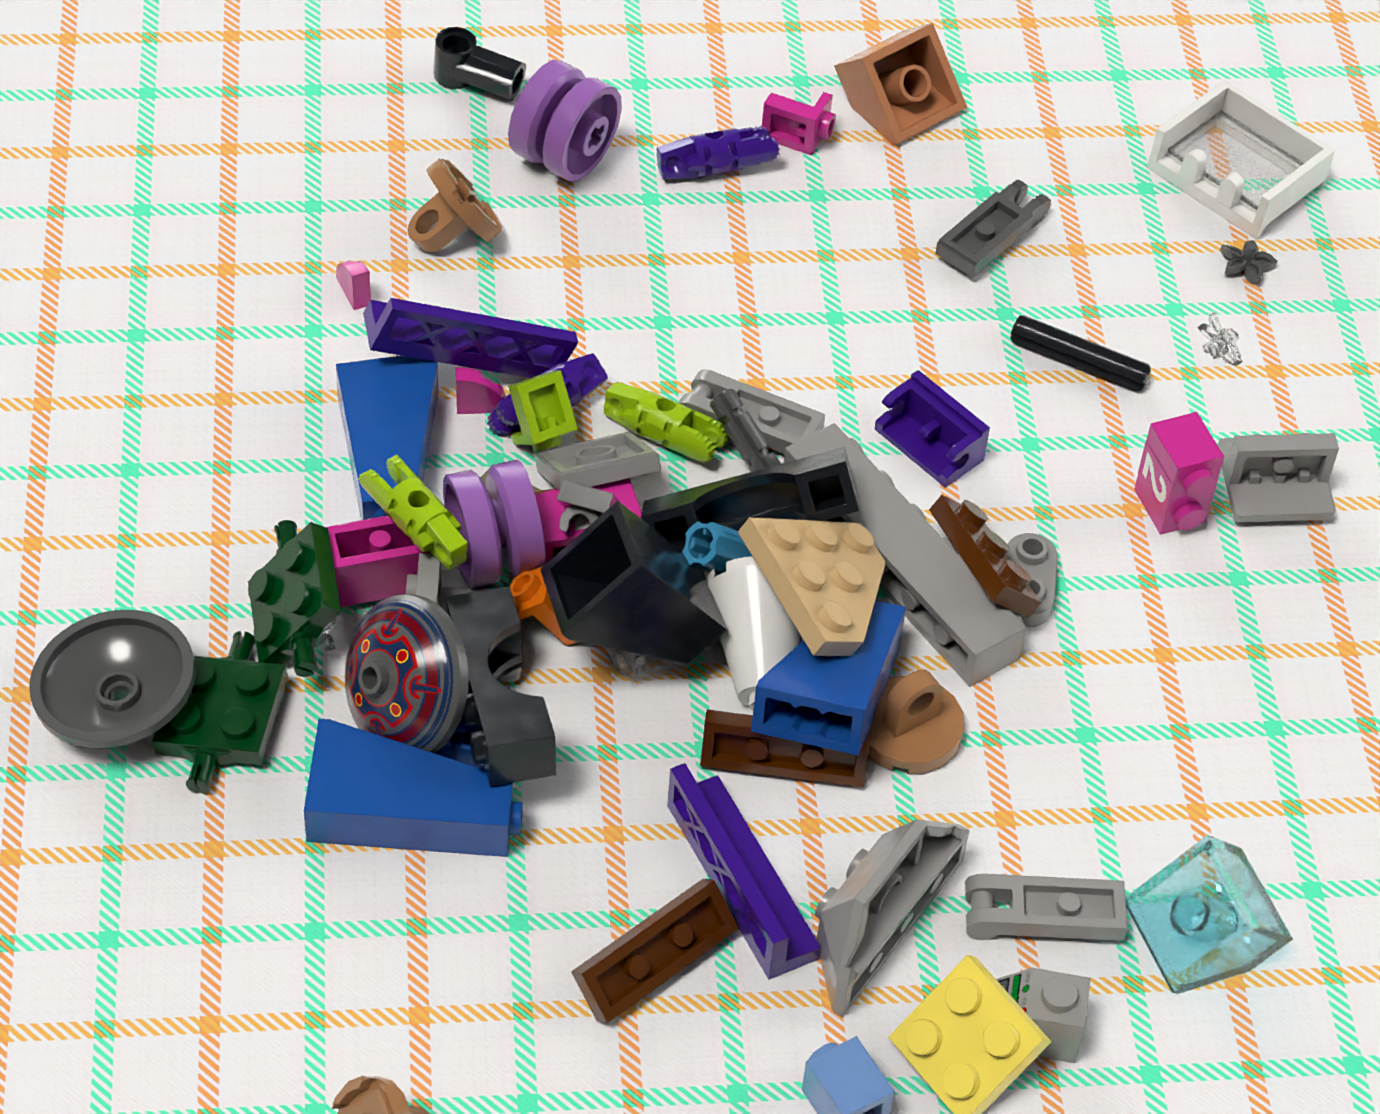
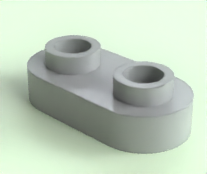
M1024 533L1013 537L1008 542L1010 550L1007 552V555L1030 575L1032 581L1029 583V586L1042 602L1029 618L1020 615L1026 627H1036L1046 622L1052 612L1055 598L1057 551L1053 543L1047 538L1038 534Z

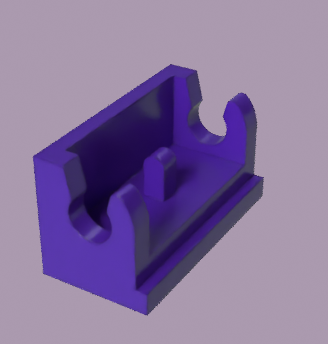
M917 370L912 373L911 378L889 392L881 403L890 410L883 413L875 421L874 430L945 488L984 461L990 427L921 371Z

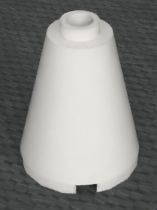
M753 556L726 562V572L718 576L715 575V570L713 569L708 573L707 581L727 628V631L720 636L738 700L743 704L749 705V708L753 711L758 680L803 641V638Z

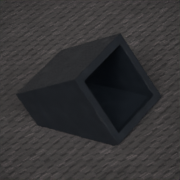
M619 501L614 503L540 569L561 633L572 641L689 664L701 652L710 648L727 631L703 569L689 565L678 547Z

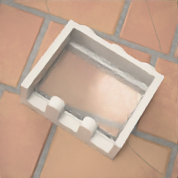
M1224 80L1157 128L1147 168L1257 240L1270 222L1317 186H1324L1335 150Z

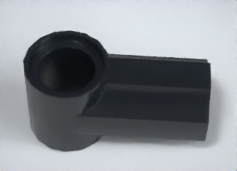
M448 27L437 34L435 38L433 74L438 84L450 89H461L472 85L514 100L520 91L525 77L526 63L478 46L476 37L465 28Z

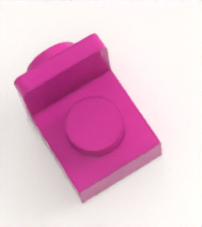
M771 92L763 105L762 127H765L770 132V136L779 145L812 155L821 139L828 140L834 129L836 114L831 112L833 95L823 92L815 106H811Z

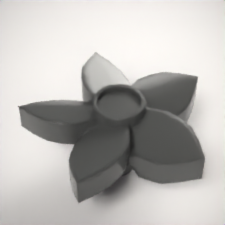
M1254 240L1246 241L1242 250L1223 244L1220 250L1226 257L1232 259L1227 263L1224 274H1234L1242 271L1249 281L1258 285L1263 272L1274 269L1278 262L1269 253L1259 252Z

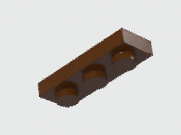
M941 494L929 511L991 601L1029 618L1042 603L1029 586V583L1032 581L1030 575L1007 555V552L1010 550L1008 544L987 527L985 523L988 521V516L983 510L968 500H964L960 504Z
M708 709L706 711L700 767L856 787L864 786L871 730H868L859 756L751 732L753 715Z
M703 878L575 968L571 973L596 1021L609 1023L738 930L739 927L715 880Z

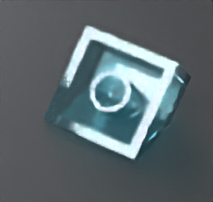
M1208 834L1125 897L1126 907L1172 993H1183L1250 972L1293 940L1242 848Z

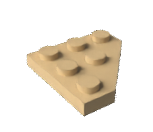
M749 517L738 533L813 656H852L864 642L886 563L874 544L872 534L861 523Z

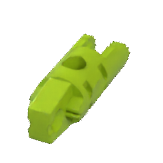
M615 382L606 391L604 414L627 427L637 435L702 463H707L716 452L714 448H721L730 440L723 428V423L652 391L620 382Z
M397 454L387 459L386 462L388 473L394 482L398 484L393 489L375 470L370 469L359 475V483L423 553L428 550L448 570H452L466 561L468 546L467 541L459 533L461 531V524L444 507L443 503L432 491L426 488L421 479Z

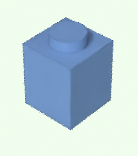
M857 1036L839 1045L835 1042L823 1045L809 1057L805 1064L802 1092L817 1114H890L895 1091Z

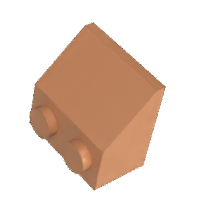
M933 23L903 30L834 65L851 108L892 145L899 144L968 108Z

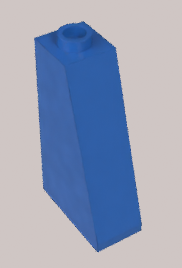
M394 356L336 364L338 401L361 520L388 515L361 486L358 480L360 474L370 469L375 470L393 489L398 484L394 482L388 473L386 462L387 459L397 454L421 481H424L439 393L438 362L406 356Z
M875 600L864 642L852 656H813L803 640L758 680L755 691L751 732L859 756L900 652L906 607Z
M319 718L304 805L306 842L508 857L510 835H521L523 802L513 801V783L490 787L484 769L331 719Z

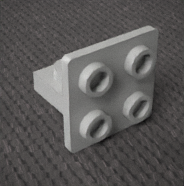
M1335 433L1253 434L1249 436H1234V438H1221L1219 440L1218 447L1224 455L1222 472L1233 518L1236 522L1333 519L1336 509L1329 486V479L1339 451Z

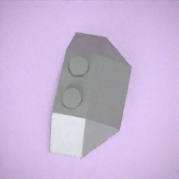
M915 820L881 835L869 851L861 849L855 855L846 872L847 879L838 890L831 887L824 894L815 911V916L819 918L816 940L821 946L820 961L832 1011L840 1017L846 1014L963 862L969 829L960 824Z

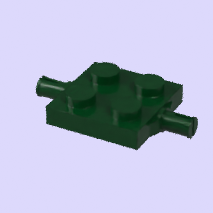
M283 520L278 522L279 526H274L278 546L276 555L265 566L257 570L248 581V595L251 602L258 662L284 665L294 657V671L296 675L310 677L315 674L314 671H318L314 649L316 640L323 629L341 613L329 531L326 527L310 522L297 534V524L291 520Z
M241 631L234 633L228 656L225 658L194 656L196 677L187 702L170 722L154 733L152 739L155 754L183 757L193 762L189 777L186 780V787L195 793H198L199 788L201 793L209 791L216 766L232 763L262 765L289 677L286 665L252 662L249 660L256 640L248 632H244V636H242Z

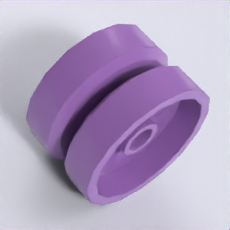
M551 60L534 73L517 99L508 129L509 146L515 154L528 161L544 163L551 173L567 181L577 182L590 174L610 147L621 116V95L617 88L598 78H586L580 69L562 60Z
M512 460L491 465L486 476V486L482 478L471 469L445 475L443 479L444 507L461 524V531L459 533L467 541V559L458 567L465 584L470 589L496 583L502 571V562L506 570L514 577L522 572L531 571L545 565V543L540 513L533 487L522 462Z

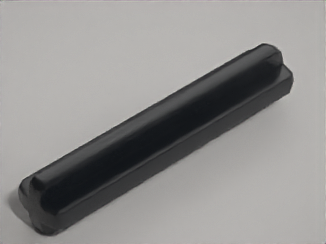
M1020 315L1011 330L1010 339L1016 344L1135 391H1142L1149 380L1151 366L1148 363L1026 315Z

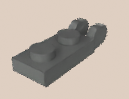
M1016 179L1000 193L995 192L943 235L937 242L935 254L973 278L1027 231L1034 228L1039 221H1042L1050 209L1052 200L1043 194H1039L1023 208L1018 206L1025 199L1028 186L1021 180Z

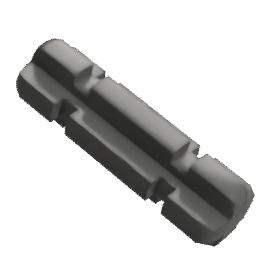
M724 390L712 398L710 401L711 409L718 420L723 419L726 424L723 428L744 461L749 459L752 465L749 466L751 472L781 464L775 453H769L766 449L769 444L749 412L742 411L741 406L744 404L735 390Z

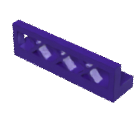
M390 298L388 303L370 299L363 312L369 348L372 351L525 378H532L559 363L568 361L578 344L577 335L574 331Z
M686 763L670 768L667 807L709 879L715 880L741 934L768 980L819 960L821 946L719 776L716 775L697 783Z

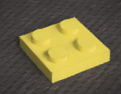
M966 955L888 1037L953 1114H982L1051 1043V1040L978 958L971 955Z

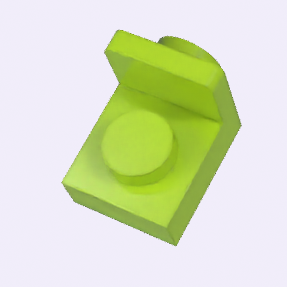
M561 370L550 371L508 386L521 431L511 434L515 445H532L533 451L545 450L561 444V435L578 429Z

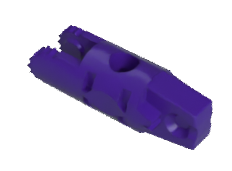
M755 126V128H731L689 136L657 147L656 156L658 170L663 179L700 178L743 170L744 167L759 165L763 162H772L773 159H777V155H780L778 152L781 149L765 127Z
M594 353L559 363L541 373L561 370L571 407L579 404L581 400L608 379L605 369L601 366ZM509 394L506 398L503 397L502 400H499L498 405L490 412L487 418L489 420L487 423L489 425L488 430H492L493 434L496 433L498 436L501 434L505 436L506 434H511L512 431L515 432L521 429L511 394Z

